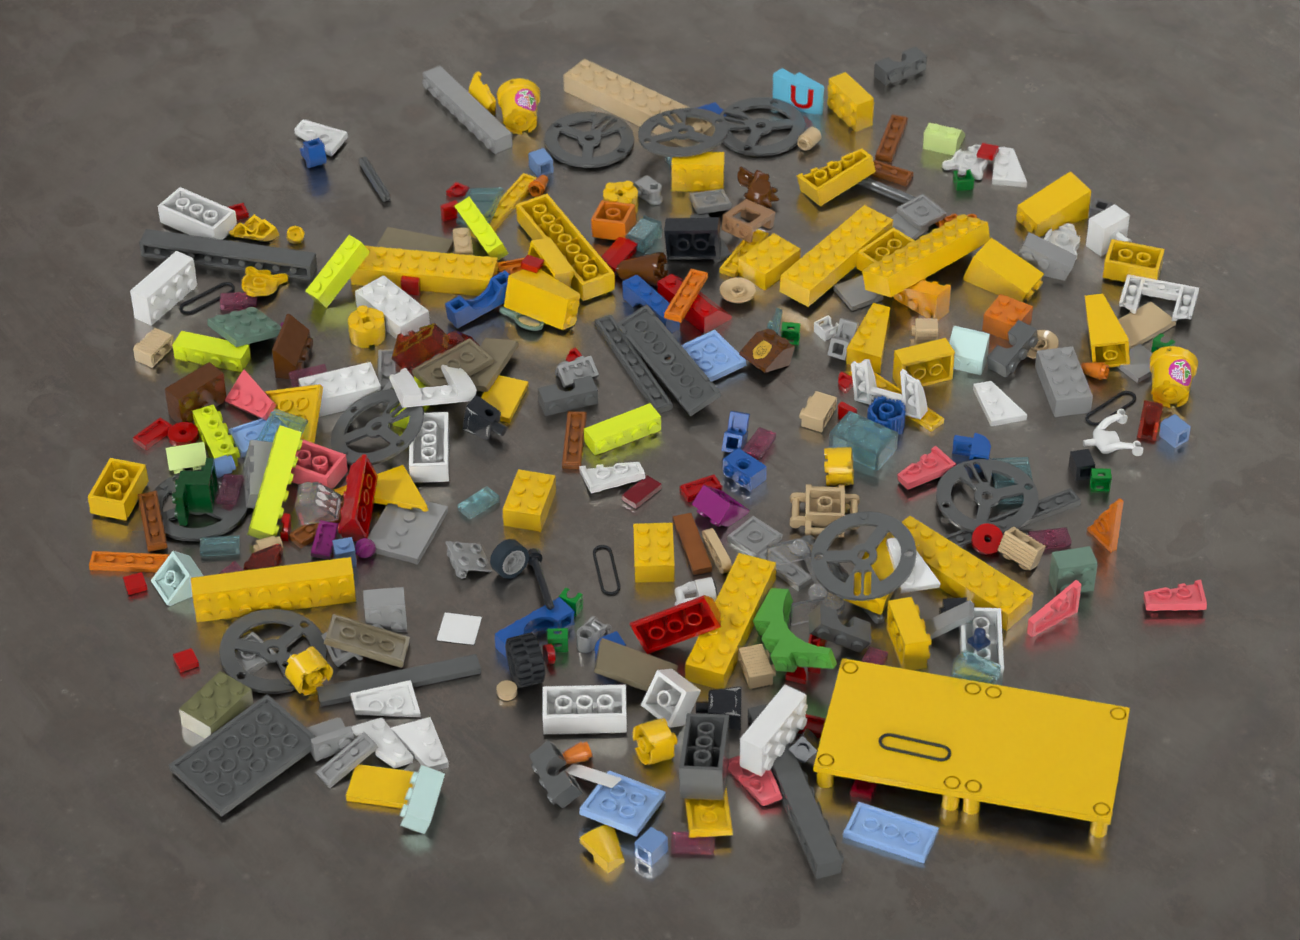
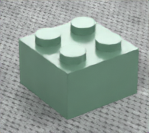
M1091 546L1052 552L1049 582L1055 596L1075 580L1082 584L1080 593L1094 591L1098 563Z

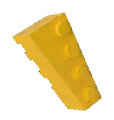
M859 149L842 156L840 161H830L823 168L818 169L816 167L811 169L810 173L803 175V173L796 175L800 191L819 206H822L876 172L873 157L865 150Z
M876 303L872 304L847 346L846 364L851 365L853 361L862 363L864 359H869L873 371L881 374L889 328L890 307Z

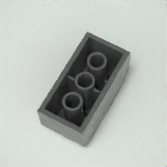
M687 713L679 765L681 799L724 800L730 748L729 715Z

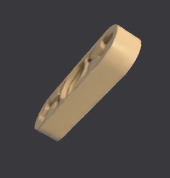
M713 528L703 530L702 538L720 573L730 572L732 568L731 560Z

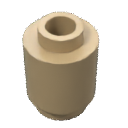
M809 127L799 136L797 140L798 146L802 150H810L821 140L820 131L815 127Z
M270 536L256 540L253 549L255 556L264 559L279 555V552L283 551V545L280 536Z

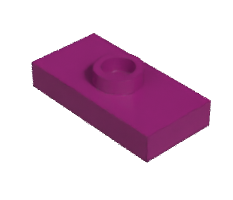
M319 521L311 549L312 557L330 560L333 551L332 540H336L338 523Z

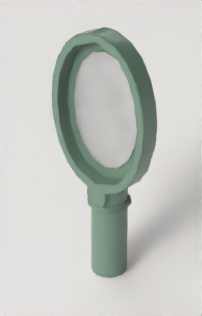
M501 306L499 309L500 313L514 319L524 329L536 331L544 327L543 321H538L504 306Z

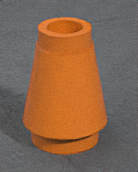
M540 175L530 182L528 186L529 193L534 197L543 195L549 181L548 177Z
M1105 362L1081 364L1085 375L1098 380L1108 378L1109 365L1105 364Z
M587 741L579 742L562 753L567 764L589 761L588 759L593 757Z

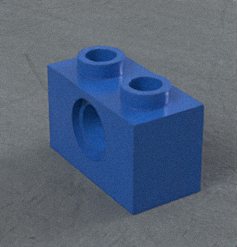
M740 448L723 459V473L750 492L766 481L767 466Z

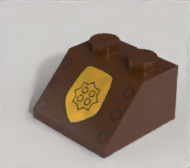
M765 329L756 332L742 348L739 355L766 373L789 366L795 346L789 343L787 339L776 334L774 330Z

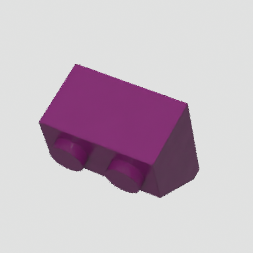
M707 485L702 486L692 503L697 508L696 512L704 517L708 516L711 518L710 522L717 527L721 525L730 527L750 512L749 509L726 492Z

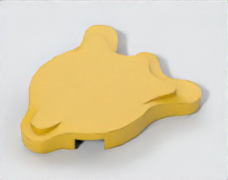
M248 266L245 268L246 275L242 279L241 286L243 291L251 297L266 296L274 293L279 285L287 282L288 275L285 273L272 275L270 270H257L252 266Z

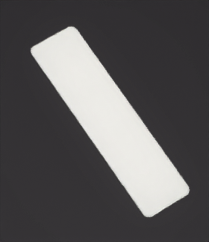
M576 763L565 770L570 775L610 788L622 780V778Z

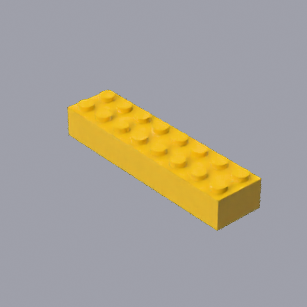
M548 194L516 204L517 222L531 239L537 240L550 237L565 256L568 263L573 267L574 276L571 287L581 294L580 298L583 301L615 290V273Z
M866 205L862 206L781 274L779 292L809 307L857 266V252L892 229L893 219Z
M959 215L956 219L933 229L929 234L921 236L920 239L908 243L902 249L895 250L893 254L883 257L882 260L872 263L869 267L862 270L865 290L893 297L985 245L990 239L988 222L979 218L968 217L967 215Z
M364 245L370 253L351 276V284L365 286L384 275L401 288V277L411 276L420 277L421 291L479 296L487 288L490 278L498 274V258Z
M908 516L902 521L914 538L917 552L941 583V590L954 598L967 597L968 601L970 600L974 603V608H1001L1002 629L1006 631L1032 610L1033 592L912 516Z
M738 553L715 601L720 611L721 627L698 636L685 663L686 680L715 689L726 687L738 661V648L745 646L754 627L753 619L776 580V562Z
M351 557L191 578L192 597L197 622L242 617L249 613L266 609L288 611L356 602Z

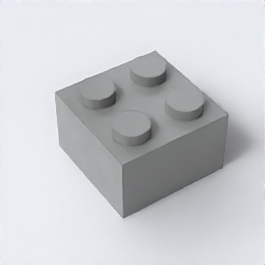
M404 587L363 590L366 624L395 633L407 632Z

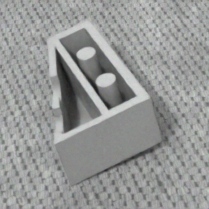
M1030 232L1016 254L1044 273V276L1064 281L1072 270L1077 255Z
M250 440L243 465L247 508H255L273 442Z

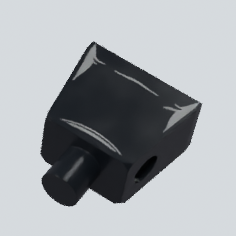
M476 395L466 406L463 431L489 440L495 433L504 436L508 427L500 423L501 412Z
M742 687L708 691V702L696 701V714L729 715V729L741 730Z

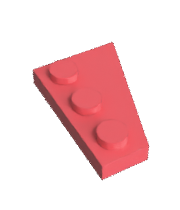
M244 369L224 400L228 404L265 421L269 419L277 406Z
M934 446L931 449V453L922 455L919 462L910 464L897 474V478L909 490L943 476L949 469L956 466V463L937 446Z
M1075 580L1028 619L1027 634L1034 637L1077 613L1082 584Z
M1196 580L1194 584L1187 586L1185 583L1178 584V588L1174 589L1164 587L1144 592L1143 599L1146 611L1206 610L1207 608L1201 580Z
M740 755L729 759L728 771L762 806L782 800L771 769L766 770L762 776H759L740 766Z

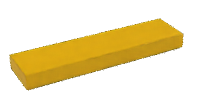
M757 229L753 232L751 243L742 240L719 268V273L736 278L738 276V259L768 238L769 233Z

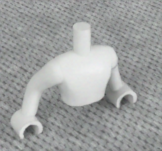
M1119 409L1117 414L1103 419L1093 430V439L1083 440L1084 448L1097 446L1103 454H1109L1120 449H1130L1135 456L1143 454V447H1141L1139 441H1134L1133 443L1120 442L1116 431L1105 430L1115 421L1121 424L1127 422L1128 416L1125 415L1124 409Z

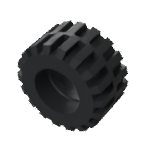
M530 632L507 638L505 644L506 657L515 684L522 688L544 682V659L534 634Z

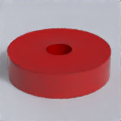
M179 422L172 425L168 430L170 444L175 447L196 443L199 439L198 428L190 422Z
M981 524L974 530L971 543L976 552L981 555L990 556L998 552L997 549L1002 541L1003 534L993 524ZM984 537H989L991 541L986 542Z

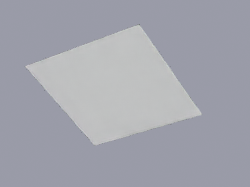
M445 613L437 640L474 645L482 617Z

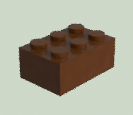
M208 362L166 387L165 394L169 416L177 423L194 421L192 410L210 405L217 407L224 403L227 395L223 372Z

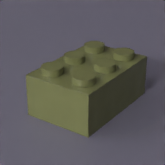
M220 671L179 708L181 725L206 739L254 704L252 689Z

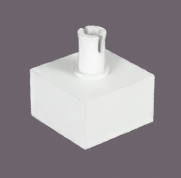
M1114 204L1089 218L1086 246L1099 256H1103L1108 252L1111 239L1131 243L1132 240L1127 238L1130 215Z
M673 669L657 670L641 706L658 719L665 718L670 728L685 726L687 713H691L701 690Z

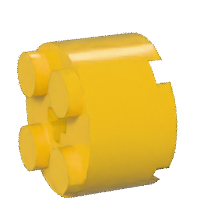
M609 182L605 185L603 200L635 204L636 213L638 212V190L633 186V182Z
M361 305L349 315V337L353 345L360 348H369V345L375 344V346H378L385 340V320L382 311Z
M852 447L824 448L825 460L828 459V461H824L825 473H829V475H826V486L853 485Z
M314 646L307 648L298 655L293 654L287 660L288 666L285 670V676L300 694L311 695L316 693V687L324 686L322 683L326 679L329 681L333 675V668Z
M665 718L642 723L634 727L633 741L637 740L638 744L635 750L638 758L644 765H652L674 758V745L677 744V737L674 732L671 733Z

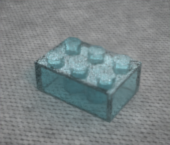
M849 411L829 432V448L852 447L853 460L876 471L897 450L898 432L852 411Z

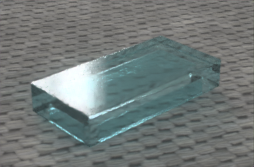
M240 535L200 538V556L240 554Z

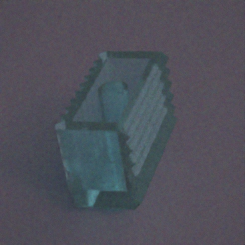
M644 215L626 234V238L638 244L637 251L645 253L647 249L653 247L656 239L662 237V222Z
M964 649L954 659L951 676L995 684L999 680L1001 665Z

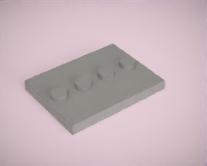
M425 501L428 511L424 512L419 508L407 509L388 503L367 539H371L374 542L376 554L418 564L447 515L448 506Z

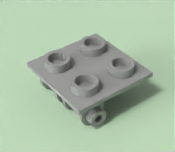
M445 542L448 547L447 556L450 558L457 577L465 578L469 570L493 571L481 544Z

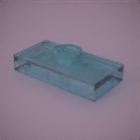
M776 308L772 319L768 321L766 329L774 330L776 334L779 332L783 313L782 309Z
M486 486L457 506L460 512L469 519H472L500 501L498 494Z

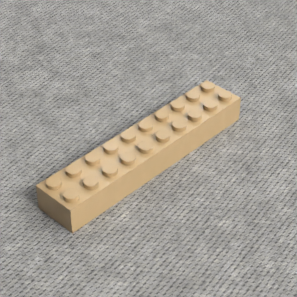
M583 59L564 74L565 92L639 127L656 114L687 107L586 59ZM671 114L677 123H682L675 114ZM663 116L669 125H674L667 116ZM686 118L685 125L694 127L696 132L708 136L714 134L715 128L708 121L699 118ZM658 125L652 133L659 135L672 130ZM691 139L669 140L682 147L700 144V142Z

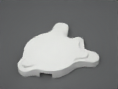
M976 144L968 147L966 151L961 152V149L957 150L953 158L942 163V168L945 170L958 169L960 175H966V170L971 169L973 178L980 180L983 178L982 171L987 166V159L977 157V151L981 145Z
M1071 223L1059 226V230L1052 231L1051 228L1044 240L1077 255L1076 250L1080 245V236L1076 235L1075 226Z

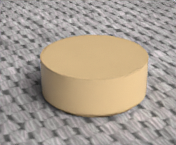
M509 680L500 682L497 685V696L505 701L514 699L517 696V685Z

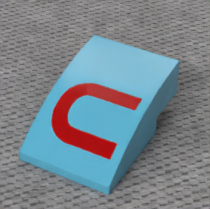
M783 68L773 74L772 98L787 102L800 112L817 115L823 114V85L800 72L794 75Z

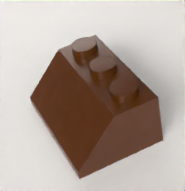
M287 314L272 349L275 378L297 380L299 374L303 372L304 361L308 360V351L313 347V338L310 336V330L291 314Z

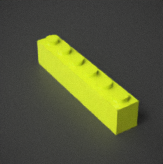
M279 425L274 436L247 535L259 539L277 536L279 530L277 521L282 518L284 508L281 507L282 502H286L289 491L286 490L287 484L290 485L294 474L291 473L292 467L295 468L298 457L295 456L296 451H300L303 440L300 439L302 432Z

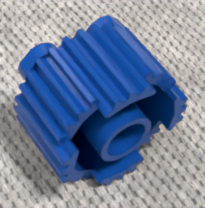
M883 396L874 398L873 403L868 408L867 428L876 435L877 439L885 440L888 436L891 438V436L895 437V435L903 433L906 413L904 403L901 400H887Z

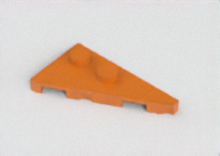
M1121 498L1109 506L1110 508L1105 510L1094 521V524L1087 528V531L1110 553L1117 550L1124 502Z

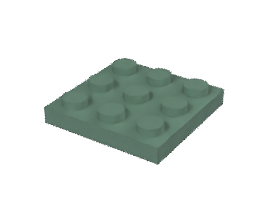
M248 307L241 311H232L225 315H216L207 321V326L235 347L277 337L281 330L280 325L255 307Z

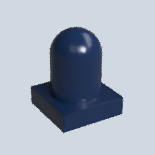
M982 627L976 628L974 635L967 640L977 651L991 644V641L986 638L985 629Z

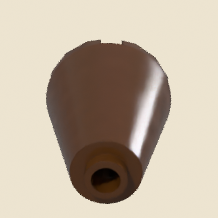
M657 252L624 260L617 265L616 272L623 280L638 275L648 285L658 288V281L668 276V270H665L664 264H668L664 252Z

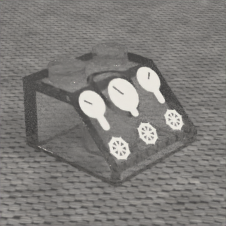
M319 482L299 484L295 509L300 525L319 523L320 520H338L342 500L341 495Z

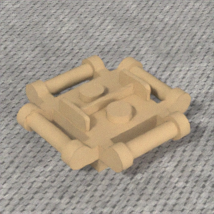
M806 484L805 493L796 492L790 495V502L792 503L790 526L792 528L805 526V536H819L830 523L845 516V503L850 505V514L858 512L860 497L857 494H845L844 485H839L838 487H819ZM801 502H805V516H799ZM844 532L838 538H844Z

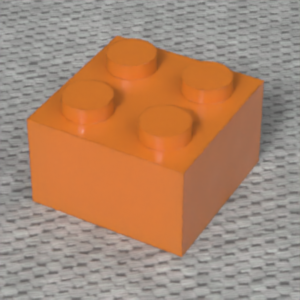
M601 200L591 218L592 237L617 240L618 237L628 239L636 223L635 204Z
M1000 294L984 313L982 331L1009 341L1008 332L1018 320L1028 325L1031 324L1033 306Z

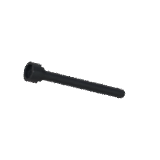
M532 548L528 550V564L534 568L546 608L552 610L554 603L540 564L543 559L539 549Z

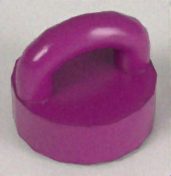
M367 538L360 539L355 545L356 555L362 558L373 556L376 550L374 542Z

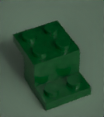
M206 458L205 466H202L201 471H180L179 479L175 480L176 492L172 494V502L176 504L175 518H178L179 526H187L190 512L213 513L218 491L214 458Z

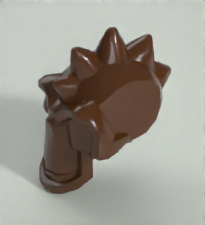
M739 167L737 172L738 182L740 186L748 188L747 193H744L745 199L766 208H772L771 202L779 201V198L775 195L778 189L772 187L769 182V174H765L760 170L752 173L744 167Z

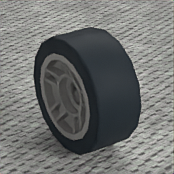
M515 539L502 541L496 546L490 557L492 569L503 578L508 579L519 575L529 561L528 550Z

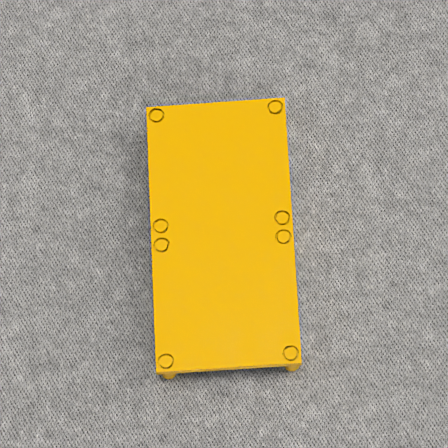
M842 658L813 772H817V785L821 788H830L834 783L835 775L942 794V807L948 811L956 810L959 806V799L963 798V810L970 815L979 812L981 802L1087 820L1091 821L1090 833L1100 838L1107 834L1108 824L1111 823L1130 708ZM892 733L938 743L950 748L951 756L946 761H936L886 750L880 746L879 738L883 734ZM891 736L882 739V743L887 747L937 758H945L948 755V751L941 747Z

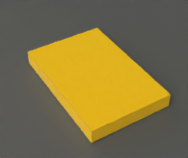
M499 375L489 391L484 392L481 398L501 412L500 421L510 423L529 387L528 381Z
M359 764L354 768L346 793V801L402 808L408 802V800H405L408 788L413 786L410 783L413 772Z
M727 788L724 800L685 799L690 838L732 835Z

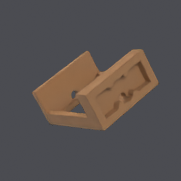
M745 199L723 215L721 230L751 243L755 230L761 226L768 229L774 226L775 211ZM741 212L740 217H743L752 222L746 223L734 218L733 216Z

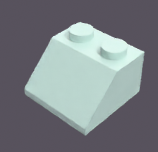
M954 326L949 342L955 351L953 369L982 375L987 363L990 334Z
M172 551L151 579V582L168 606H172L191 598V578L204 575L189 555Z

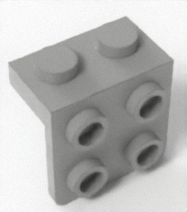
M339 717L307 727L316 736L311 739V753L315 761L338 754L354 740L352 728L350 726L345 727L342 719Z

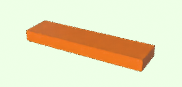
M695 269L689 271L666 309L664 318L682 322L708 278L707 272Z
M92 551L89 570L157 573L170 554Z

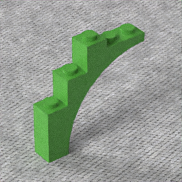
M771 588L753 622L758 635L762 636L765 649L772 653L770 657L776 671L795 672L797 667L834 669L837 662L831 648L804 642L789 630V617L794 606L789 589Z

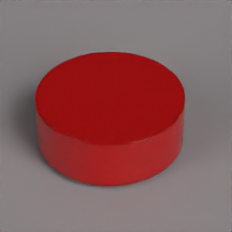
M552 644L543 645L542 653L545 664H554L556 661L554 646Z

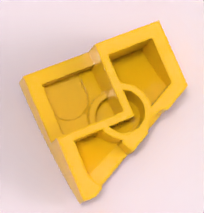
M475 72L468 92L492 115H496V99L490 92L488 85L482 84L481 72Z
M255 214L244 224L239 222L229 232L232 237L259 241H271L279 236L274 225L265 219H260Z
M603 825L580 837V843L594 855V862L607 874L624 863L615 828Z

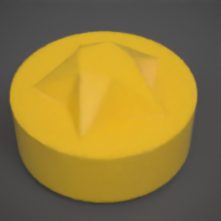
M299 226L290 227L287 230V240L292 244L301 243L304 240V230Z

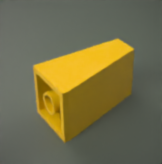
M1068 172L1017 206L1016 219L1028 232L1038 237L1044 236L1051 228L1052 231L1059 230V226H1063L1066 223L1074 224L1087 219L1092 190L1072 172Z
M991 237L973 257L963 280L996 295L1002 294L1024 302L1032 297L1034 290L1037 291L1043 284L1041 279L1044 273Z
M523 269L508 275L504 307L565 330L576 324L581 294L541 269L538 273Z
M1104 294L1086 295V319L1092 362H1105L1109 367L1130 365L1128 337Z
M888 534L877 547V560L871 566L880 581L886 579L894 571L886 541L889 538L895 537ZM865 552L862 559H867L869 553ZM860 572L855 573L854 576L855 596L861 594L862 573ZM866 572L864 576V595L866 596L871 594V572ZM894 591L872 600H844L881 615Z

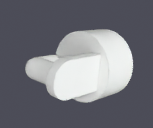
M712 577L690 581L680 587H676L675 596L677 602L674 605L682 604L703 595L712 597L715 602L718 597L715 580ZM695 593L696 597L685 599L686 594Z

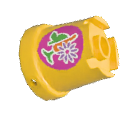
M522 78L504 82L496 93L498 105L502 109L503 124L512 134L522 135L523 131L528 130V133L532 132L537 125V109L541 98L539 87L534 82Z
M1167 346L1159 348L1150 356V372L1152 373L1151 395H1153L1152 399L1155 403L1166 408H1170L1171 404H1177L1176 407L1186 404L1189 399L1192 380L1198 370V360L1192 352L1181 347Z

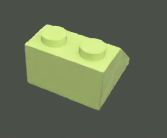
M929 123L924 131L923 149L954 156L957 150H959L966 134L962 130L953 127Z
M204 442L166 448L169 471H173L174 474L185 471L186 468H193V471L201 470L202 466L205 465L207 457Z

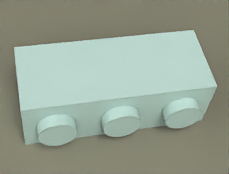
M424 765L420 766L418 772H413L410 780L413 786L408 788L405 800H408V802L403 805L400 816L403 817L401 826L425 834L433 816L445 773Z

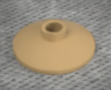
M730 278L720 286L721 296L725 300L734 303L749 301L756 293L755 285L745 278Z
M1037 330L1038 343L1029 350L1027 356L1036 359L1038 350L1058 348L1059 341L1057 336L1048 330Z

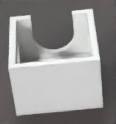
M828 315L814 322V332L823 341H827L836 336L839 324L836 323V326L833 327L831 317Z

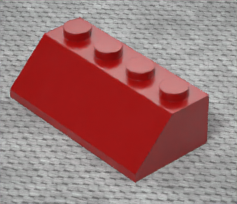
M673 274L664 277L658 281V293L671 303L684 279ZM699 292L684 319L703 334H706L731 320L732 316L702 292Z
M363 454L350 466L349 475L346 477L347 488L343 494L344 505L341 507V522L338 523V533L341 534L342 538L352 537L353 541L368 538L378 475L366 454Z
M703 595L630 622V626L646 654L720 628L721 616L713 598Z

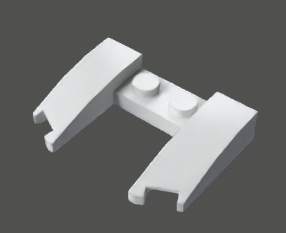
M1127 275L1119 306H1124L1131 313L1136 314L1142 295H1148L1150 297L1177 301L1172 321L1186 318L1191 319L1198 299L1199 288Z
M864 359L862 363L855 361L851 363L855 401L871 405L874 398L878 396L886 397L887 400H901L905 405V415L921 419L928 411L925 392L920 380L913 378L906 370L902 369L900 371L902 394L877 388L874 371L869 359Z
M442 365L441 370L448 385L419 388L413 376L406 368L401 369L395 375L391 374L389 377L402 408L468 402L475 397L476 387L462 368L457 369L447 365Z

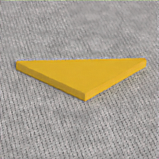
M317 384L264 391L277 405L273 412L288 428L302 432L300 439L315 443L323 386Z
M404 465L377 474L378 480L374 503L384 505L390 503L396 504L401 508H419L424 512L428 511L427 504ZM347 485L334 489L335 495L341 497L344 491H346Z

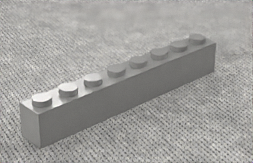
M441 66L423 72L422 83L424 88L428 89L443 106L447 107L451 114H454L488 149L497 154L512 147V133Z

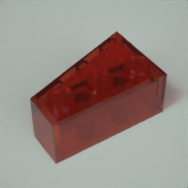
M435 323L420 327V331L417 332L410 330L408 335L398 334L391 359L402 369L406 368L409 371L418 367L423 362L429 361L435 355L444 353L448 348L450 337Z

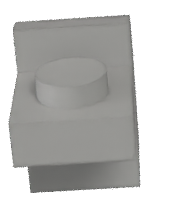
M840 318L836 336L831 338L827 355L846 360L847 346L856 333L859 322Z

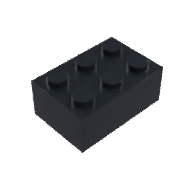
M719 217L666 218L664 236L667 260L720 259L722 244Z

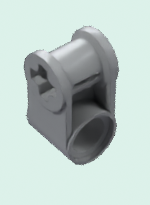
M646 175L633 183V186L638 190V197H641L650 205L662 203L663 198L660 194L662 186L650 176Z
M592 616L577 630V650L582 653L593 651L597 641L611 633L612 626L604 624L596 616Z

